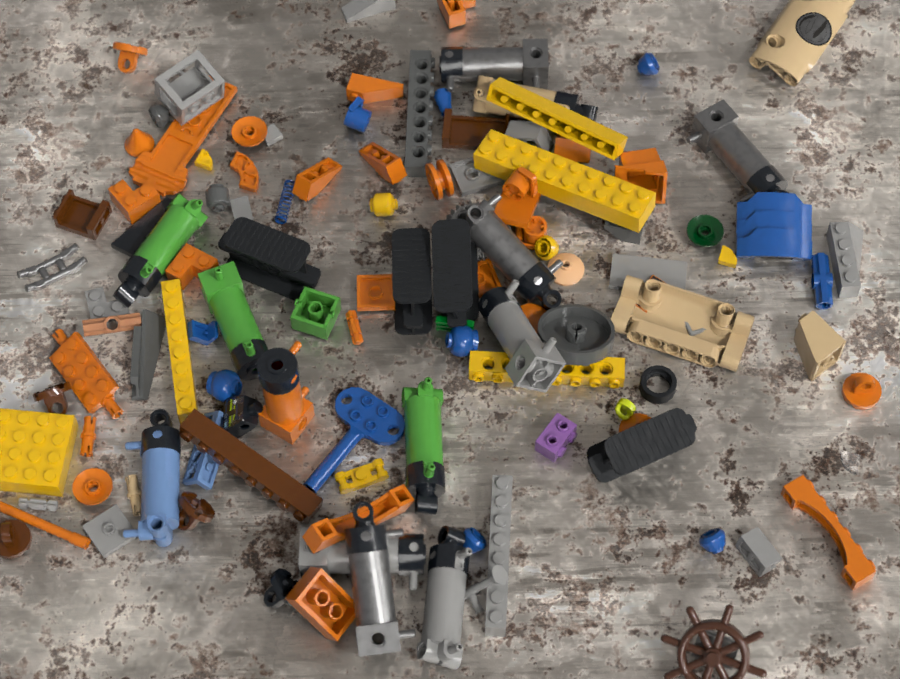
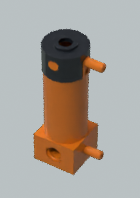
M295 341L289 350L284 348L269 349L257 361V373L265 401L263 411L258 413L260 426L292 445L315 416L313 403L304 398L309 392V388L306 386L301 388L298 361L295 357V354L302 347L299 341Z

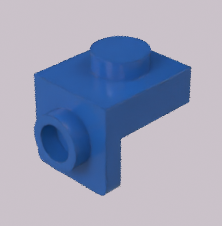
M194 320L187 323L188 340L208 345L218 338L219 331L216 321H212L208 325Z

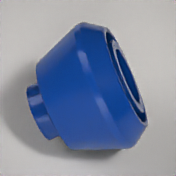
M646 52L638 61V71L645 76L656 75L659 72V64L652 53Z
M472 527L464 529L466 538L463 547L471 548L472 554L486 548V540L479 531Z
M715 528L703 533L699 538V544L707 552H712L713 554L721 552L726 544L724 530Z

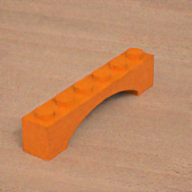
M801 475L784 485L781 495L791 509L797 508L813 517L826 529L834 540L843 562L841 576L850 588L855 590L873 579L876 573L874 563L865 557L861 546L853 541L849 530L840 524L836 513L827 507L823 496L818 495L813 483L806 479L804 475Z
M404 484L389 490L386 494L370 503L374 510L373 518L375 525L404 513L415 501ZM363 506L357 510L358 516L366 518L369 515L368 507ZM353 512L334 519L325 518L308 528L302 538L313 554L345 540L344 529L355 528Z

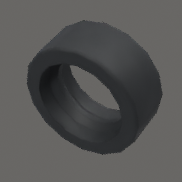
M660 365L651 366L642 373L639 390L646 401L653 404H663L673 398L676 392L677 379L669 368ZM655 376L662 377L669 382V389L663 393H655L647 387L648 379Z

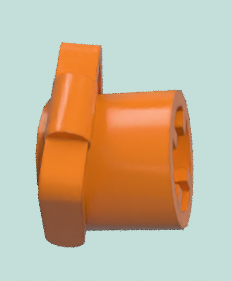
M519 167L510 174L502 190L508 198L514 201H521L525 195L534 198L538 194L537 177L524 167Z
M532 216L528 228L517 227L515 235L521 242L523 239V244L529 250H535L536 241L543 235H547V222L540 216Z

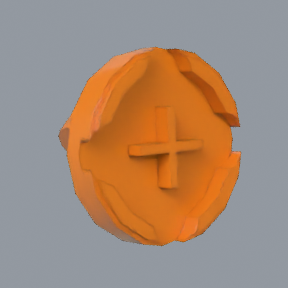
M113 42L112 49L120 51L118 67L124 73L135 71L139 55L147 56V48ZM129 60L130 66L126 69L125 62Z
M858 372L851 374L846 378L842 386V396L845 402L859 410L873 408L882 395L879 381L867 373Z

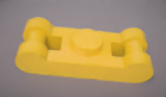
M379 458L369 464L345 472L340 471L334 475V478L339 483L338 489L340 494H347L385 481L389 478L387 470H384L383 460ZM376 470L377 474L372 476L371 472ZM351 479L352 483H347L346 480Z

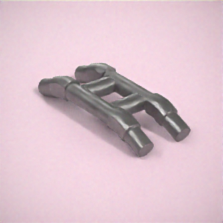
M74 243L69 248L60 252V254L36 266L17 271L18 278L31 277L39 273L43 278L25 285L26 292L42 290L46 286L78 272L88 262L84 256L66 267L63 261L69 259L80 247ZM56 264L60 271L50 276L46 269Z

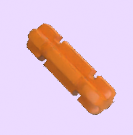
M349 310L345 315L347 321H349L347 323L350 335L353 336L351 337L352 343L354 345H361L364 340L359 320L356 319L358 318L357 312Z

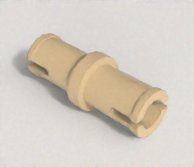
M135 474L125 477L128 489L127 499L130 500L133 516H141V490L138 477Z

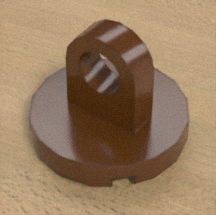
M67 381L48 387L42 392L33 393V398L35 402L44 399L49 413H56L53 405L54 403H60L63 406V411L56 414H66L69 407L64 392L72 389L70 382Z
M190 491L183 492L178 498V502L182 507V510L179 512L178 528L186 531L193 530L199 521L210 523L215 517L213 507L205 499H197V495ZM188 515L189 522L187 525H185L184 521L186 516Z
M10 519L1 522L0 557L15 559L22 556L31 546L32 535L30 529L20 520Z

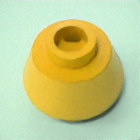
M543 235L536 241L535 253L539 259L547 261L558 254L559 245L551 236Z

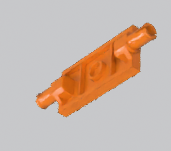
M57 329L55 331L56 334L53 333L52 337L60 347L50 356L51 362L65 381L70 382L73 392L89 413L94 414L99 408L103 407L107 409L113 419L119 418L118 412L122 415L123 410L115 402L114 392L119 388L118 384L80 333L74 332L68 338L62 329Z

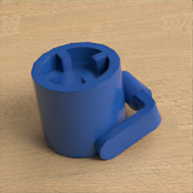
M358 96L349 106L343 125L364 133L369 124L372 111L363 108L364 99Z

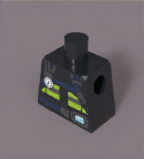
M246 395L227 398L224 400L222 428L239 439L257 427L258 413L263 411L262 403Z

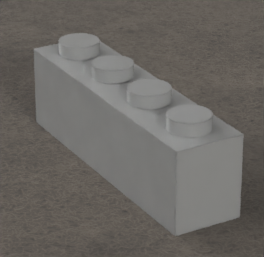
M832 222L829 224L826 237L838 298L857 297L861 288L859 275L863 230L850 222Z

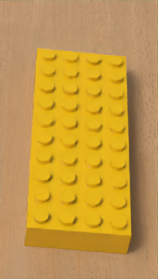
M0 408V491L63 497L79 428L75 415Z

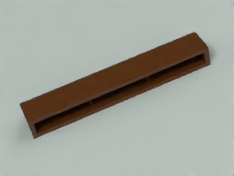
M195 408L181 423L179 434L183 440L192 442L200 452L209 454L217 464L226 466L231 474L243 478L248 486L257 488L265 498L274 500L279 508L291 512L293 517L299 522L308 524L322 507L323 499Z

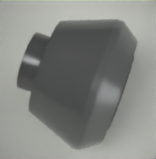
M162 104L150 106L148 111L157 127L163 128L170 120L169 116H171V113Z

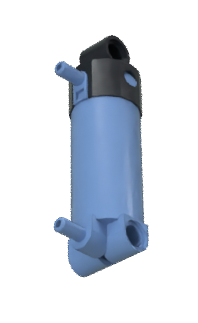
M157 409L150 415L152 427L143 430L141 441L125 443L126 450L140 449V456L142 458L141 521H138V529L124 530L123 537H139L140 541L154 540L159 547H167L172 543L173 530L179 527L178 498L180 491L181 436L179 430L173 427L169 413L164 409Z

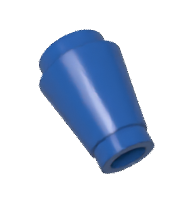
M447 88L436 90L434 99L441 115L444 116L445 108L452 109L451 92H448Z

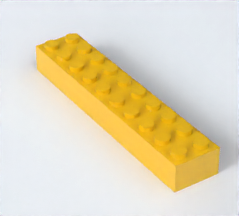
M490 129L473 154L474 168L506 181L514 169L524 167L536 175L538 193L637 233L640 232L655 208L656 192Z

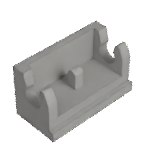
M758 527L741 535L735 545L759 577L773 570L776 567L775 564L783 559Z

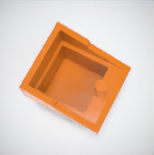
M656 148L623 152L619 156V165H615L614 177L656 192L655 204H665L668 172L664 160H660Z

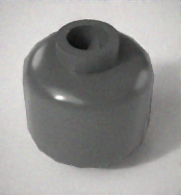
M212 184L205 191L206 205L208 208L213 209L214 212H222L224 208L230 205L229 190L223 184Z

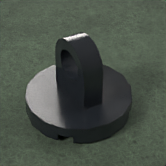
M279 568L271 574L270 581L272 586L264 594V603L268 607L275 609L284 603L292 606L285 598L298 581H294L291 578L293 575L289 571ZM276 593V599L272 602V597Z

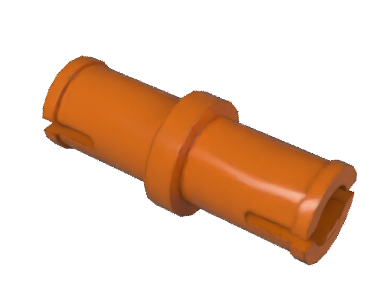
M91 416L84 417L83 432L80 435L82 439L81 456H84V453H86L85 457L93 456L97 418L94 416L92 420Z

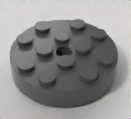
M566 304L551 308L540 317L537 335L545 344L550 337L556 339L557 342L554 346H556L565 360L566 365L589 366L603 360L610 354L614 345L615 327L611 319L600 310L586 305Z

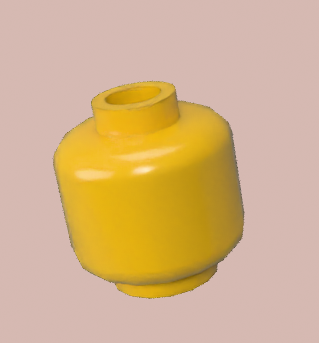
M376 193L370 199V210L376 217L392 216L395 210L398 209V201L394 199L391 193Z

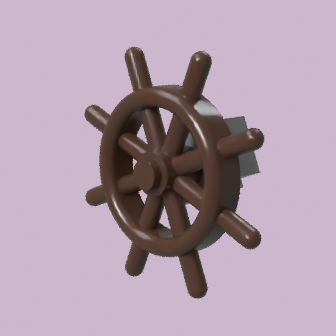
M730 604L726 605L721 620L706 619L700 621L694 608L688 606L686 613L693 625L685 631L681 640L666 634L661 636L663 643L678 648L677 662L679 667L665 673L664 679H674L681 675L685 679H710L714 667L720 679H743L746 673L765 678L767 676L766 670L750 665L749 644L762 639L764 633L757 631L745 637L737 627L729 623L734 610ZM698 634L695 645L689 643ZM738 649L741 652V661L735 659ZM686 651L691 652V655L695 656V660L688 663ZM706 664L702 678L693 672L694 669ZM732 667L738 669L731 677L726 672L727 668L731 670Z

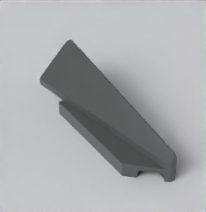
M143 309L142 326H134L130 372V383L133 384L132 401L148 400L166 328L165 317L147 309Z

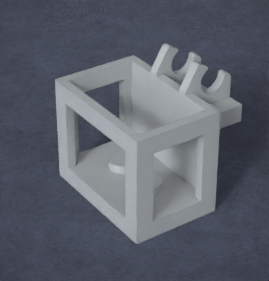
M199 50L155 78L156 97L181 126L224 98L225 80ZM195 62V67H193L186 73L182 71L183 69H185L186 67ZM174 75H180V77H178L174 81H168V79H170Z

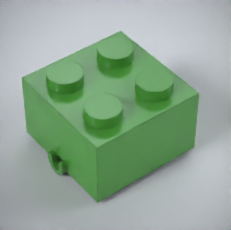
M304 287L299 299H296L294 303L295 308L290 317L292 329L328 340L341 311L340 297Z

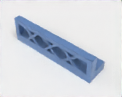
M218 410L204 414L222 427L223 412ZM194 445L182 484L186 486L197 484L206 490L212 489L219 464L209 454L200 452L196 445Z

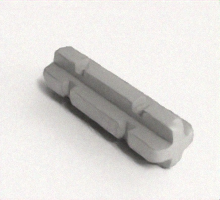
M20 497L18 506L21 509H28L30 507L33 510L46 511L49 509V511H57L58 501L56 499H49L47 501L45 498L31 497L28 499V497Z

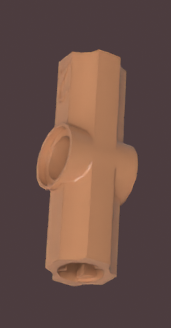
M140 312L82 320L84 337L134 330V326H142ZM110 319H114L118 323V327L115 330L107 328V321Z

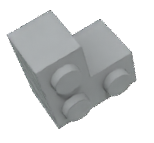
M510 120L505 135L552 152L554 143L547 128L532 121Z

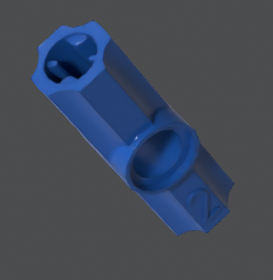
M817 253L812 255L811 260L813 271L811 287L815 293L816 308L827 310L833 306V274L830 273L829 256L825 253Z

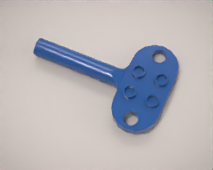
M360 387L344 389L335 400V411L338 418L349 426V430L303 485L316 494L363 438H367L382 446L397 443L405 433L403 416L396 409ZM344 398L352 399L350 404H343L341 401ZM392 428H396L399 430V432L396 435H390L388 433V431Z

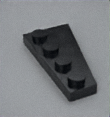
M169 197L163 199L113 241L111 247L130 257L133 256L167 211V206L173 199Z

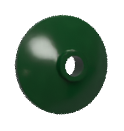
M698 215L692 218L687 225L688 238L700 247L715 246L722 240L724 235L722 223L710 215Z

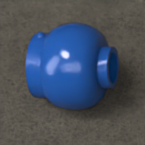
M466 325L454 327L450 332L446 333L445 346L449 348L452 355L466 357L470 354V350L477 351L479 335L477 330L471 329Z
M228 369L211 372L206 384L207 393L222 402L227 398L239 396L243 388L238 374Z

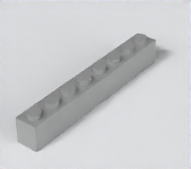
M510 475L492 476L488 577L492 575V568L495 565L505 568L507 574L509 572L513 476ZM496 582L487 587L485 636L506 637L508 583L506 585H499Z

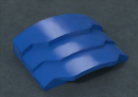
M757 192L747 202H737L736 258L782 257L791 258V260H812V205L803 204L794 193Z

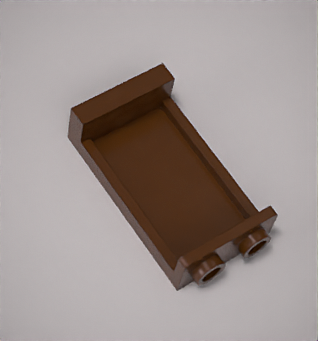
M445 108L442 148L476 150L490 129L502 134L506 133L510 122V113H506L505 119L452 115V109Z

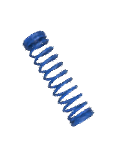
M287 179L284 182L277 209L278 212H276L275 221L279 224L287 222L288 212L290 211L288 208L292 204L291 201L293 199L291 197H293V193L285 191H293V189L289 188H293L294 185L287 184L295 183L291 179ZM284 193L291 194L292 196H286ZM283 197H289L291 200H286ZM280 208H286L288 211H283Z

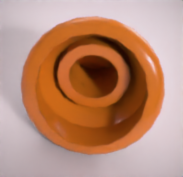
M135 128L125 141V150L129 155L139 157L144 151L151 153L155 142L150 134Z

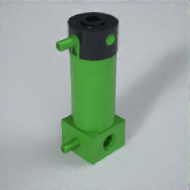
M234 261L198 273L202 294L210 313L214 314L236 373L242 380L259 378L257 361L269 349L245 297L243 283Z

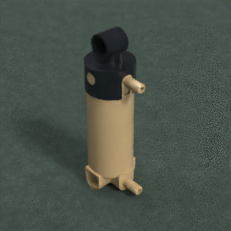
M478 76L477 86L474 90L472 111L506 116V113H510L511 118L530 121L486 100L490 84L495 79L487 76ZM516 84L596 122L599 107L586 104L579 105V94Z

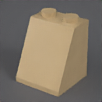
M814 310L809 314H803L798 319L799 323L795 329L793 339L808 378L811 381L815 380L840 360L846 341Z

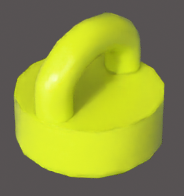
M621 398L615 407L617 416L622 420H628L636 411L635 405L625 398Z

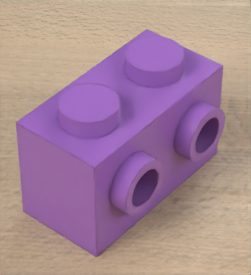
M557 413L535 441V451L555 462L558 457L561 458L565 454L566 446L569 442L573 443L578 435L576 433L577 424Z

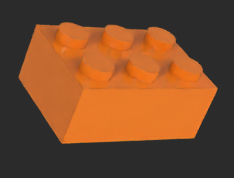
M310 566L285 598L326 639L338 641L356 618L354 600L322 568Z

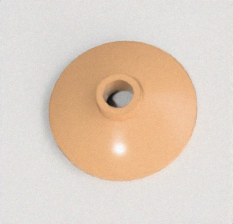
M560 253L550 259L547 265L548 268L558 259L563 262V265L553 273L556 277L554 281L556 284L570 286L582 279L584 264L576 255Z

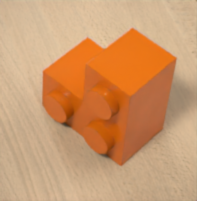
M437 0V4L449 29L466 24L465 9L475 7L476 0Z
M123 179L108 188L111 201L131 224L140 220L161 202L158 191L149 181L134 191Z
M186 243L167 267L165 273L167 280L180 279L182 290H184L193 277L198 278V273L219 266L218 259Z

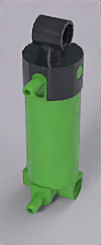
M180 193L173 198L167 206V211L133 256L129 258L124 267L119 271L118 278L122 284L114 292V298L128 308L138 296L148 297L170 263L189 241L194 232L208 218L201 211L203 205L201 199L189 201Z
M426 377L424 381L418 384L417 388L403 387L401 401L405 416L406 488L415 499V514L436 515L438 497L445 493L441 420L443 390L433 389L432 379Z

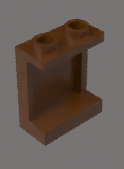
M69 189L67 194L63 195L58 209H55L53 220L57 228L97 240L112 213L109 201L102 199L99 204L75 196L73 190Z

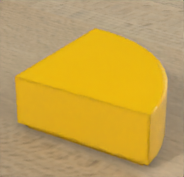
M201 149L194 162L195 166L212 171V158L208 151Z
M723 245L717 264L736 268L737 258L735 253L729 247Z

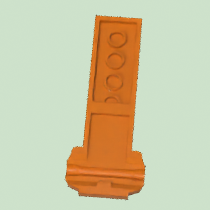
M225 82L224 98L182 126L174 119L151 153L148 151L142 152L136 158L134 166L129 168L128 173L132 178L133 184L142 186L149 181L158 191L159 195L163 197L182 192L187 183L188 169L185 168L237 93V87Z

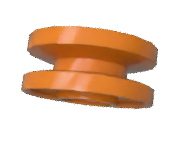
M439 159L436 161V169L431 162L425 165L426 177L437 201L443 199V190L448 197L453 196L454 186L444 160Z

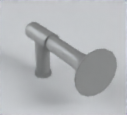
M495 565L492 568L491 576L466 589L465 600L469 598L476 614L484 611L476 596L477 593L496 582L499 585H506L508 583L507 571L502 566Z

